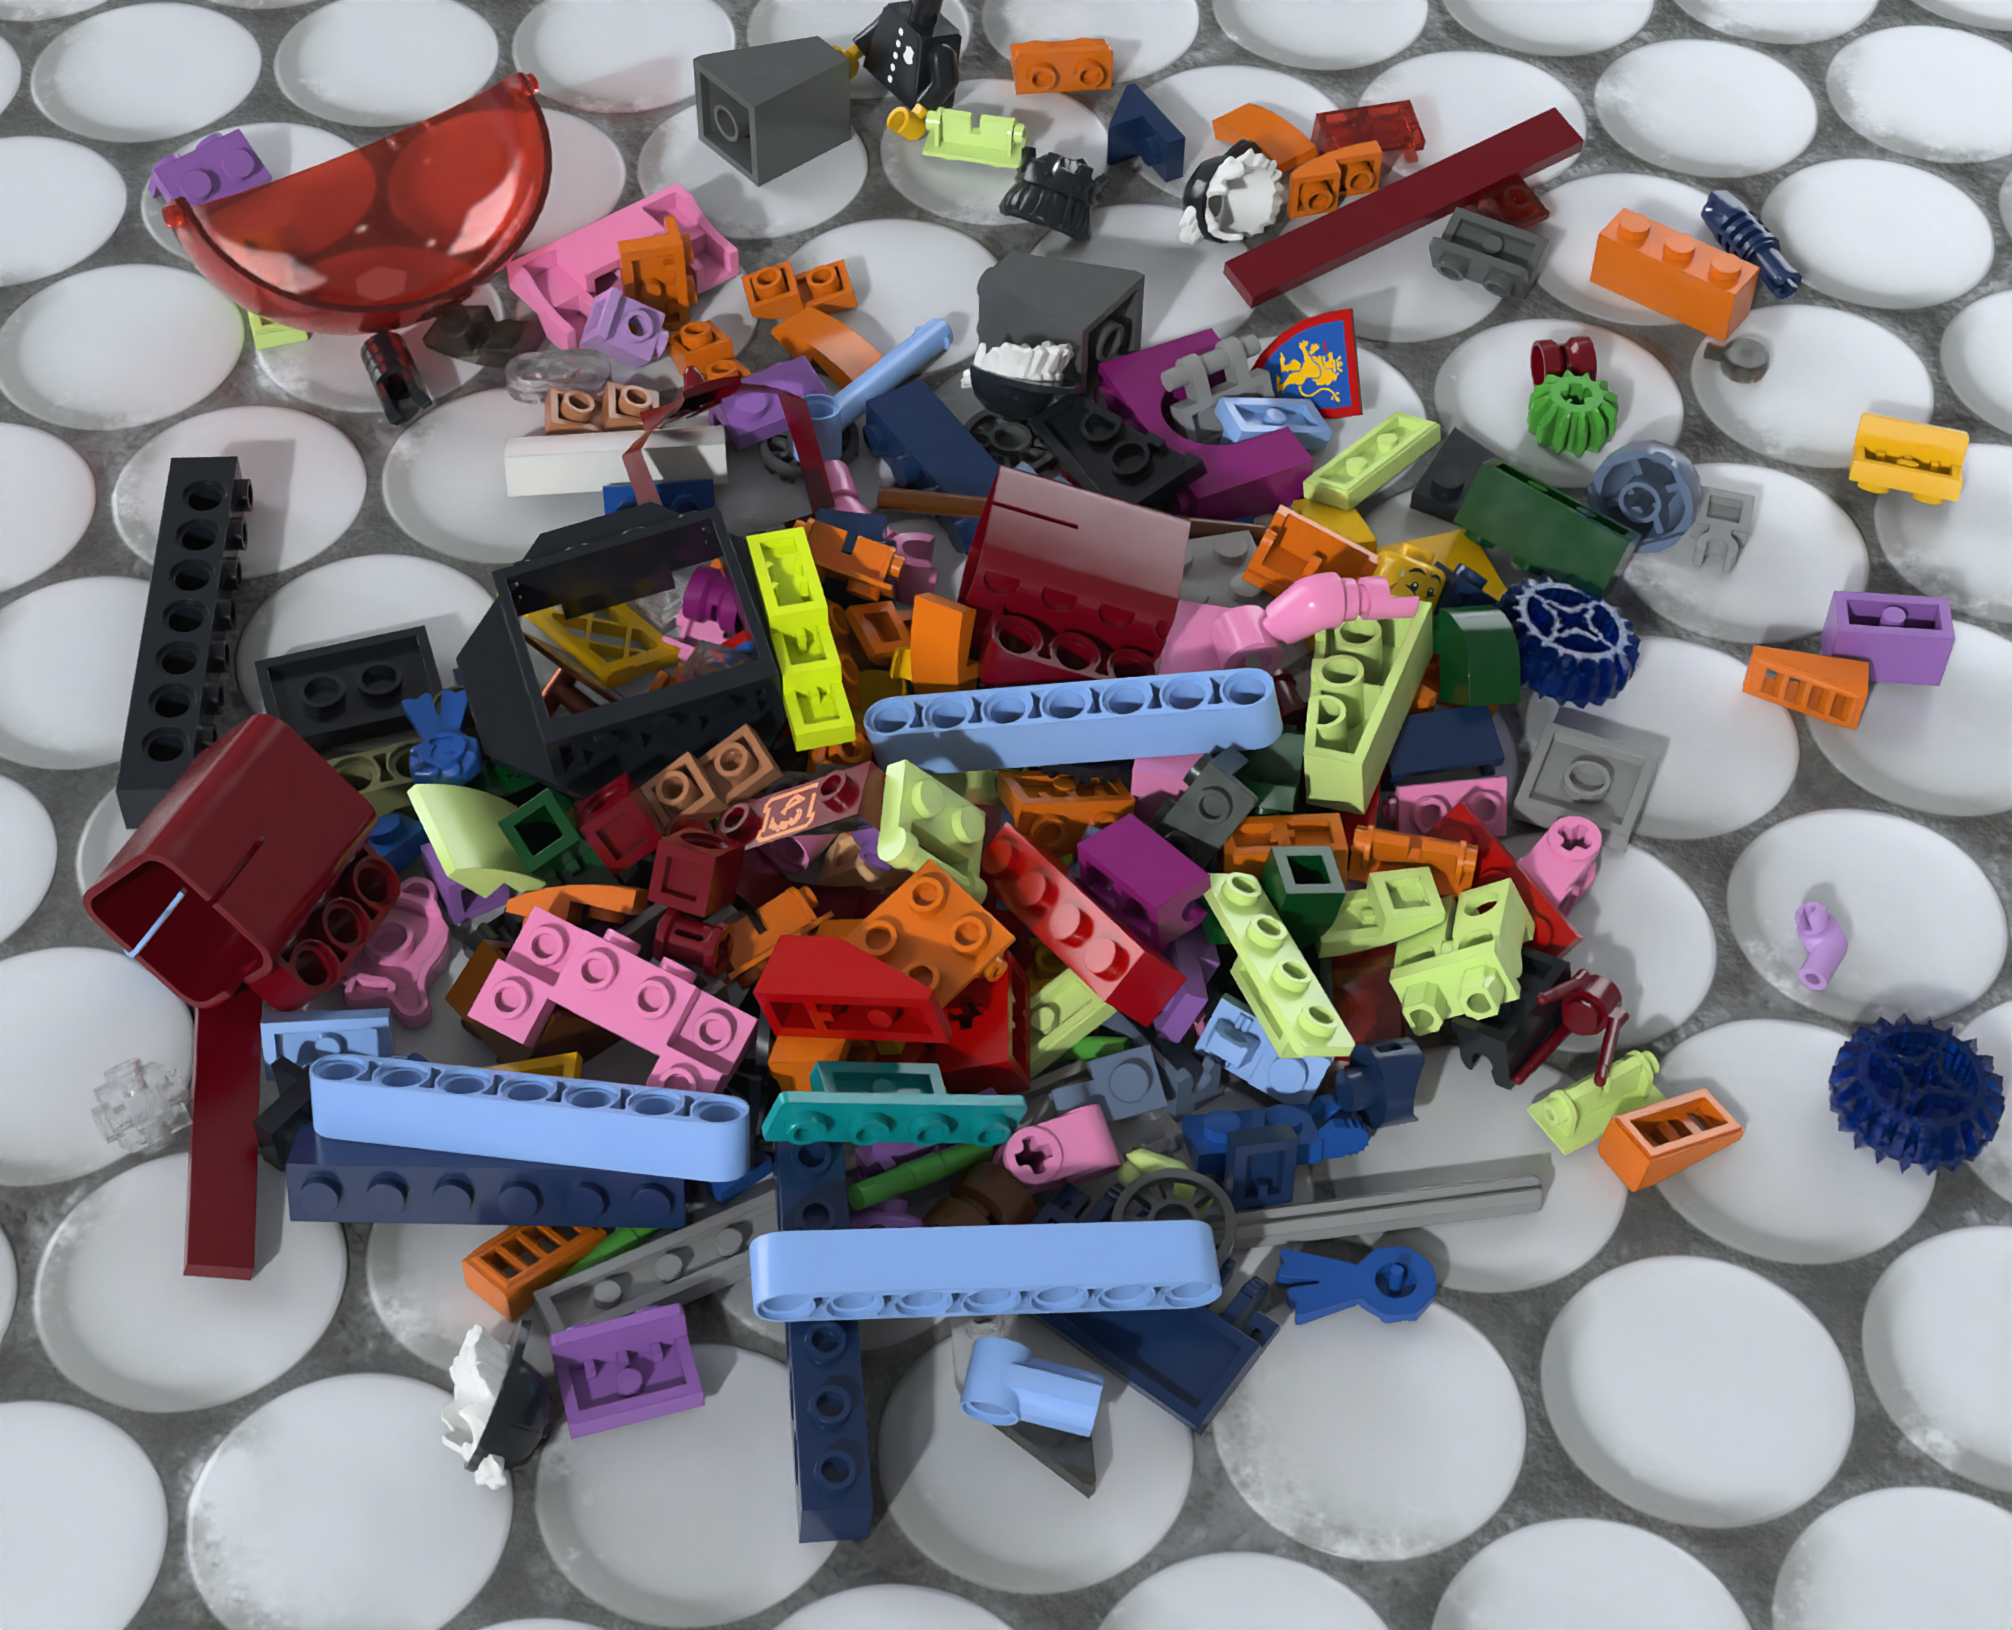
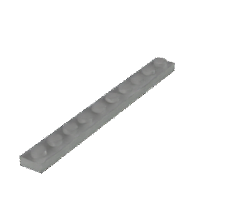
M1078 1060L1030 1081V1090L1006 1094L1024 1096L1028 1107L1027 1112L1013 1134L1024 1127L1053 1119L1054 1114L1048 1093L1060 1087L1090 1081L1086 1066L1088 1061ZM855 1155L845 1159L847 1189L850 1185L860 1182L857 1176ZM972 1167L893 1198L908 1201L907 1208L950 1190ZM775 1189L534 1291L535 1307L549 1335L563 1332L569 1327L582 1322L599 1323L631 1315L636 1310L646 1306L659 1305L663 1307L675 1303L685 1305L751 1276L750 1243L761 1235L778 1232ZM848 1201L849 1212L855 1210Z

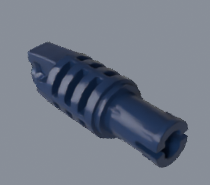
M1727 190L1711 191L1707 198V203L1702 209L1701 217L1714 235V239L1727 253L1734 254L1740 259L1760 267L1758 277L1777 299L1791 296L1798 288L1795 283H1800L1802 276L1781 255L1779 240L1751 209Z

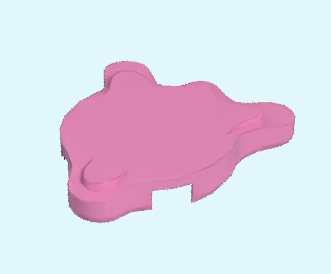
M410 877L400 884L401 893L397 902L337 985L346 986L343 992V999L348 1010L391 1008V1012L402 1025L408 1028H419L431 1020L433 1012L429 1000V992L434 983L445 972L452 957L453 944L450 929L442 918L436 885L424 877Z

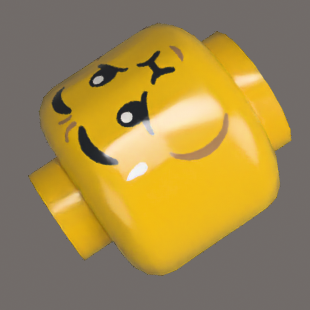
M1404 542L1399 553L1391 550L1380 552L1378 554V565L1372 576H1383L1386 578L1390 588V595L1419 596L1420 601L1431 602L1432 615L1446 582L1445 573L1438 567L1431 565L1435 556L1434 553Z

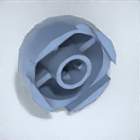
M1656 440L1633 441L1610 453L1596 470L1587 492L1589 507L1642 535L1633 551L1635 553H1655L1675 545L1694 523L1702 499L1700 476L1690 459L1674 446Z

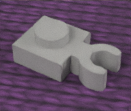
M1701 485L1702 499L1690 534V538L1697 539L1692 561L1694 566L1701 567L1704 556L1715 554L1724 560L1723 572L1730 573L1735 565L1738 548L1744 549L1746 545L1755 496Z

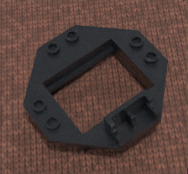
M648 502L541 533L523 560L513 563L510 567L491 572L498 597L456 657L486 760L580 801H584L625 772L643 794L640 789L642 785L686 752H690L699 759L746 723L757 732L770 753L789 723L783 704L779 673L770 651L746 540L728 533L719 506L699 512L695 510L681 514L656 503ZM719 558L754 661L550 721L518 619L519 616L560 604L566 620L675 589L672 571Z

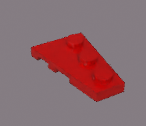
M1459 802L1424 835L1425 837L1455 842L1464 840L1467 841V844L1478 845L1471 889L1508 878L1512 879L1535 923L1533 940L1523 942L1522 945L1562 959L1584 939L1580 932L1467 803ZM1497 901L1487 902L1479 906L1477 910L1480 915L1492 909Z

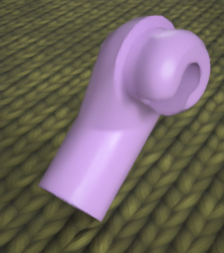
M1808 902L1798 908L1794 917L1798 925L1796 929L1797 934L1809 954L1798 976L1806 987L1812 990H1823L1827 987L1846 955L1848 942L1838 922L1831 914H1828L1826 906L1819 902Z

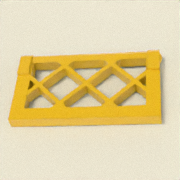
M624 603L600 610L612 621L593 618L594 612L589 613L587 616L566 620L563 611L554 610V606L523 615L610 689L629 683L633 678L681 661L678 658L680 648L663 642V634ZM565 627L585 631L584 638L576 637ZM591 632L623 638L624 646L590 640ZM631 640L638 641L648 651L630 648ZM601 657L614 659L615 661L607 663Z

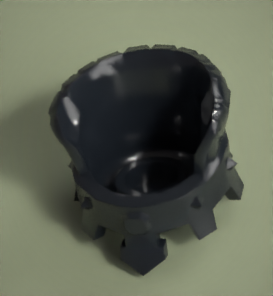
M1024 146L1022 148L1020 166L1016 168L1017 174L1014 178L1016 183L1006 193L998 206L1000 213L1004 216H1012L1046 226L1078 241L1089 240L1092 236L1091 219L1093 208H1096L1099 200L1103 198L1102 193L1111 178L1103 173L1093 180L1091 176L1094 169L1088 166L1083 158L1074 160L1049 152L1036 159V148Z

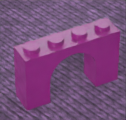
M1212 328L1099 363L1098 387L1093 390L1094 403L1121 416L1124 424L1145 435L1151 432L1164 439L1167 447L1184 456L1189 452L1204 462L1207 474L1167 499L1168 507L1173 515L1180 514L1187 517L1231 520L1245 516L1256 518L1277 511L1280 504L1289 507L1293 505V500L1306 499L1304 498L1303 481L1313 474L1314 460L1288 426L1229 445H1205L1193 442L1178 435L1168 426L1173 422L1170 406L1187 399L1184 386L1168 392L1161 382V373L1175 367L1176 361L1184 356L1193 353L1200 356L1214 350L1217 342L1221 340ZM1224 369L1207 376L1210 388L1227 381Z

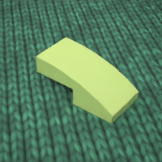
M1429 866L1369 873L1366 889L1346 891L1333 925L1314 943L1318 958L1340 956L1387 945L1443 922L1446 912Z

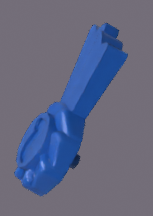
M450 689L442 690L440 715H437L432 696L428 692L417 700L406 699L402 701L406 716L422 740L421 743L410 749L409 768L413 782L416 784L463 786L471 781L482 770L483 757L477 738L469 737L465 734L471 715L465 689L456 693Z
M1408 1247L1376 1248L1359 1264L1290 1249H1280L1279 1262L1282 1266L1277 1270L1276 1282L1300 1285L1286 1290V1303L1295 1310L1294 1321L1296 1325L1311 1322L1358 1304L1362 1309L1379 1317L1383 1323L1389 1324L1407 1320L1409 1322L1417 1321L1434 1302L1437 1287L1433 1265Z

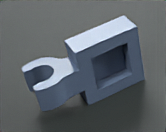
M1150 1044L1090 1060L1086 1063L1090 1081L1067 1085L1051 1090V1093H1048L1054 1118L1080 1107L1100 1104L1107 1124L1164 1109L1168 1106Z

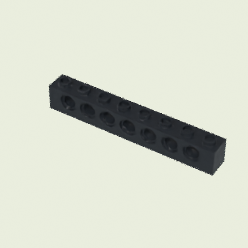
M238 456L171 458L115 789L126 829H138L199 753L218 740L217 727L213 722L214 715H222L224 711V688L220 680V674L228 673L230 669V646L226 633L227 631H234L236 628V605L232 597V591L241 590L242 566L238 557V551H246L248 544L247 523L243 516L244 512H251L253 509L251 479L242 478Z

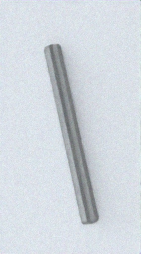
M1526 1174L1235 1211L1237 1225L1232 1251L1538 1212L1542 1209L1544 1200L1543 1188L1537 1175ZM1225 1221L1209 1224L1212 1227L1213 1234L1225 1235Z

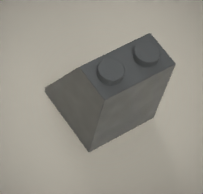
M819 36L704 54L693 59L699 140L758 187L851 140L850 116L852 115V107L850 104L849 77L851 75L849 59Z
M1010 252L994 267L986 269L979 279L977 285L979 321L976 329L979 335L978 347L980 343H986V353H989L993 347H1001L1004 342L1019 346L1027 343L1032 349L1042 345V342L1052 341L1057 346L1070 343L1075 355L1069 360L1062 373L1064 378L1081 383L1083 393L1079 395L1091 401L1093 399V390L1098 387L1099 363L1128 355L1141 349L1145 275L1135 270ZM1057 395L1055 399L1060 400L1066 395Z

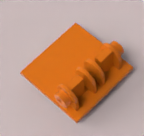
M929 859L843 940L933 989L943 1009L975 978H986L989 982L999 979L1008 966L1007 962L1003 959L1004 951L1016 938L934 861Z

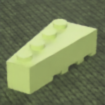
M1419 600L1417 613L1412 618L1364 621L1358 614L1356 620L1342 622L1341 626L1337 629H1326L1315 634L1314 658H1312L1311 691L1308 700L1303 752L1306 804L1365 815L1433 655L1431 602Z

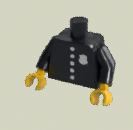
M909 0L889 3L869 26L852 39L855 44L848 50L839 46H832L849 59L851 67L849 79L856 76L859 70L858 59L864 55L863 67L907 107L895 108L888 116L887 127L909 141L919 140L924 135L926 130L924 118L929 110L937 111L939 106L945 108L953 107L955 89L960 80L958 64L962 37L960 30L940 13L943 0Z

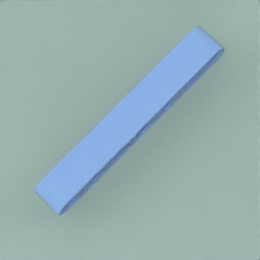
M1237 668L894 696L874 703L866 711L863 718L864 727L878 767L885 774L887 765L905 759L927 774L1217 753L1223 752L1229 746H1233L1237 751L1256 750L1274 743L1283 731L1273 678L1268 672L1259 668Z
M357 1054L327 1055L317 1059L309 1068L313 1128L316 1133L326 1138L708 1182L737 1180L750 1171V1108L746 1101L735 1096Z
M1197 1220L780 1231L761 1235L749 1245L754 1314L760 1319L772 1322L1188 1309L1210 1304L1222 1295L1213 1230L1208 1223Z

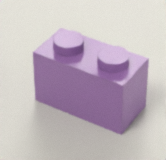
M1834 591L1820 637L1822 655L1869 662L1868 682L1940 686L1955 641L1949 598Z

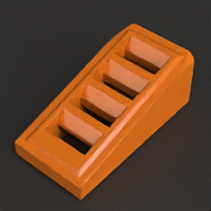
M1753 645L1743 681L1742 692L1837 726L1857 729L1868 694L1869 662ZM1767 669L1777 672L1776 678L1765 677ZM1790 677L1798 679L1799 682L1791 681L1789 679Z
M1702 1088L1611 1117L1597 1149L1601 1158L1628 1189L1635 1192L1655 1185L1741 1140L1745 1130L1706 1088ZM1693 1114L1706 1130L1702 1131L1689 1116Z
M513 1225L479 1246L462 1260L466 1286L512 1323L534 1304V1291L551 1284L591 1252L593 1247L607 1237V1233L601 1227H571L579 1235L569 1240L554 1226ZM544 1236L558 1248L550 1253L537 1241ZM526 1251L538 1261L529 1265L520 1256ZM509 1266L518 1274L509 1278L502 1271Z

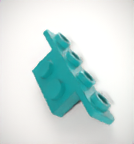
M817 1061L809 1075L813 1092H781L761 1128L765 1141H789L796 1145L824 1141L852 1142L860 1146L882 1142L914 1143L918 1146H932L938 1143H968L980 1147H990L1006 1143L1027 1112L1028 1107L1025 1097L1022 1095L946 1094L939 1064Z

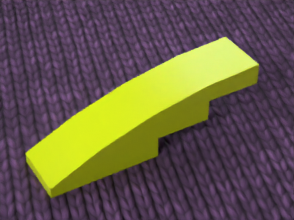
M804 527L746 536V545L769 648L779 673L783 704L796 751L856 741L855 723L842 683L841 663L829 626L828 606Z

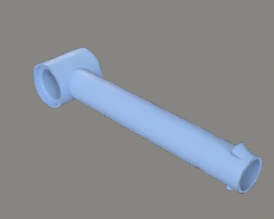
M933 318L925 325L915 327L914 333L909 338L900 343L835 396L810 394L801 397L807 402L823 462L839 460L841 458L842 431L866 412L867 400L894 390L942 350H949V345L953 341V332L947 322L939 318ZM793 442V455L794 458L797 461H799L798 454Z

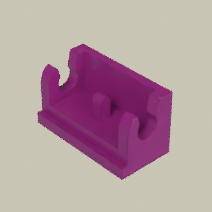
M1132 813L1077 844L1081 887L1108 912L1153 945L1160 953L1169 948L1170 942L1195 928L1206 917L1207 911L1200 905L1190 907L1185 913H1183V910L1190 901L1200 898L1211 888L1210 875Z

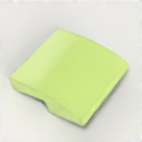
M415 784L407 791L447 877L484 898L491 895L503 883L520 893L549 888L545 879L528 873L497 823L518 809L516 805L487 792L456 785Z

